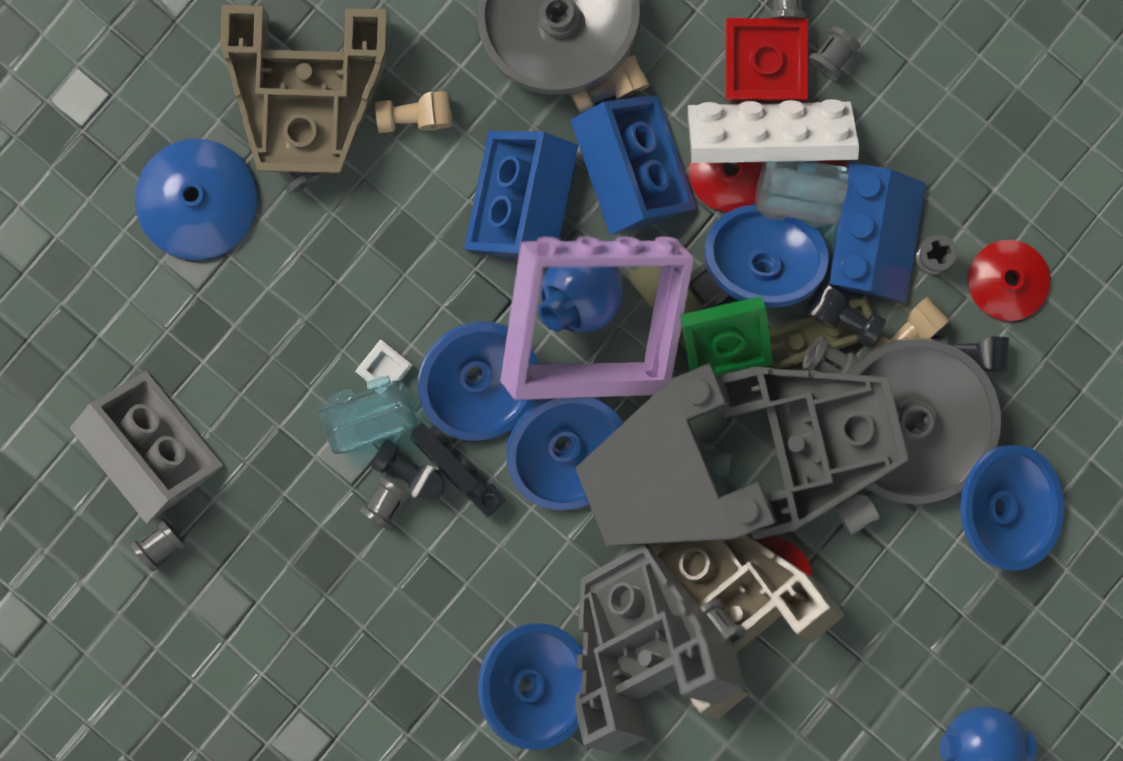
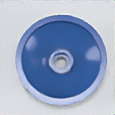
M206 139L182 140L160 150L144 167L135 192L137 217L148 238L164 252L177 258L192 261L216 258L236 247L252 227L258 206L256 183L246 163L230 148ZM192 188L199 191L198 199L194 202H187L185 199L186 192Z
M748 205L726 213L711 227L704 248L707 270L715 283L723 291L740 301L762 296L765 307H784L805 300L820 287L828 267L827 246L815 226L801 215L774 205Z
M488 321L463 324L441 336L425 355L418 375L419 399L432 423L446 434L470 441L495 438L513 429L521 416L534 405L536 399L515 400L500 381L508 326ZM531 347L528 365H539L537 356ZM471 367H479L478 372L474 376H467V371Z
M597 397L548 398L536 403L517 421L507 443V468L516 488L528 500L547 509L572 510L589 505L575 468L623 424L621 418L610 405ZM567 436L563 444H555L559 437Z
M1006 445L994 448L975 463L963 487L961 521L965 536L973 551L984 562L998 569L1024 570L1043 560L1055 545L1063 524L1064 496L1060 480L1048 460L1031 448L1020 445Z
M524 624L504 633L487 652L479 674V702L488 725L497 736L508 744L528 750L548 749L568 739L579 727L575 710V696L581 693L582 671L577 669V655L583 654V649L567 632L549 624ZM523 678L525 688L521 692L519 690V682Z

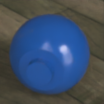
M549 267L542 280V303L538 306V314L543 323L549 329L556 332L565 329L575 333L594 332L609 324L617 315L623 301V283L618 267Z
M977 706L961 712L952 720L945 735L941 737L939 750L944 761H1035L1037 745L1033 733L1023 731L1018 721L1009 713L996 707Z

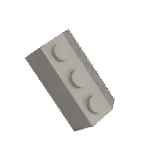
M147 371L89 403L70 426V430L146 524L174 507L223 466Z

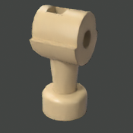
M633 55L629 56L623 65L605 81L590 89L570 95L579 114H582L595 107V102L614 95L617 100L628 99L645 90L650 84L644 72H642L636 56Z
M428 92L417 103L393 107L390 100L375 101L379 134L393 132L395 130V123H418V129L424 131L452 127L453 115L450 107V92Z
M927 296L908 314L907 322L890 340L886 337H880L874 343L872 349L903 338H931L950 320Z

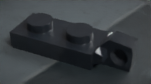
M421 422L411 432L410 440L464 497H467L486 519L503 505L506 500L494 484L479 483L474 478L478 474L476 468L463 455L457 459L446 448L450 443L449 440L436 426L432 425L428 429Z

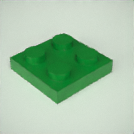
M762 296L680 315L689 372L711 364L714 366L717 375L720 376L752 367L773 365L766 307Z

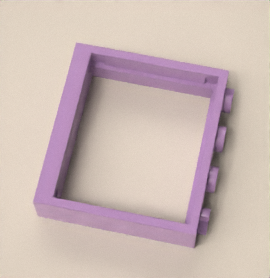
M663 236L657 237L655 241H639L631 237H619L616 241H600L591 237H580L577 241L561 242L555 238L541 237L537 242H521L501 383L515 400L654 395L672 379L681 330L680 315L684 314L694 257L678 240ZM661 266L644 362L528 365L543 267Z

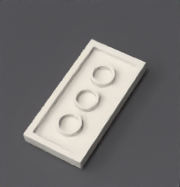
M830 99L814 103H800L788 100L782 103L768 104L746 101L741 104L719 105L714 102H705L700 105H688L691 163L858 160L859 143L851 102Z

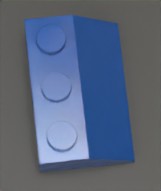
M658 95L602 102L571 119L577 142L610 235L638 230L697 209Z
M488 131L464 250L518 261L521 242H537L541 237H551L559 240L578 145L546 132Z
M849 163L845 169L826 285L839 290L841 293L906 304L926 188L925 182L892 169Z

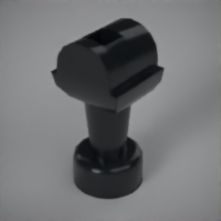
M821 283L804 310L807 316L826 327L836 329L838 324L858 332V342L870 349L887 321L875 313L870 314L868 318L864 317L846 305L845 298L839 290Z
M933 335L932 339L948 343L960 349L977 362L985 372L1008 371L1009 338L990 336L978 343L951 344L948 336Z
M386 439L372 459L370 467L379 473H385L388 469L408 484L410 493L416 499H419V497L428 501L439 499L444 493L445 483L443 478L436 473L438 469L432 466L420 467L399 456L400 447L391 440Z

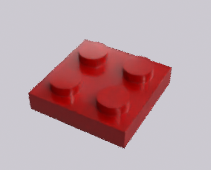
M726 18L725 102H784L788 100L807 102L808 18Z

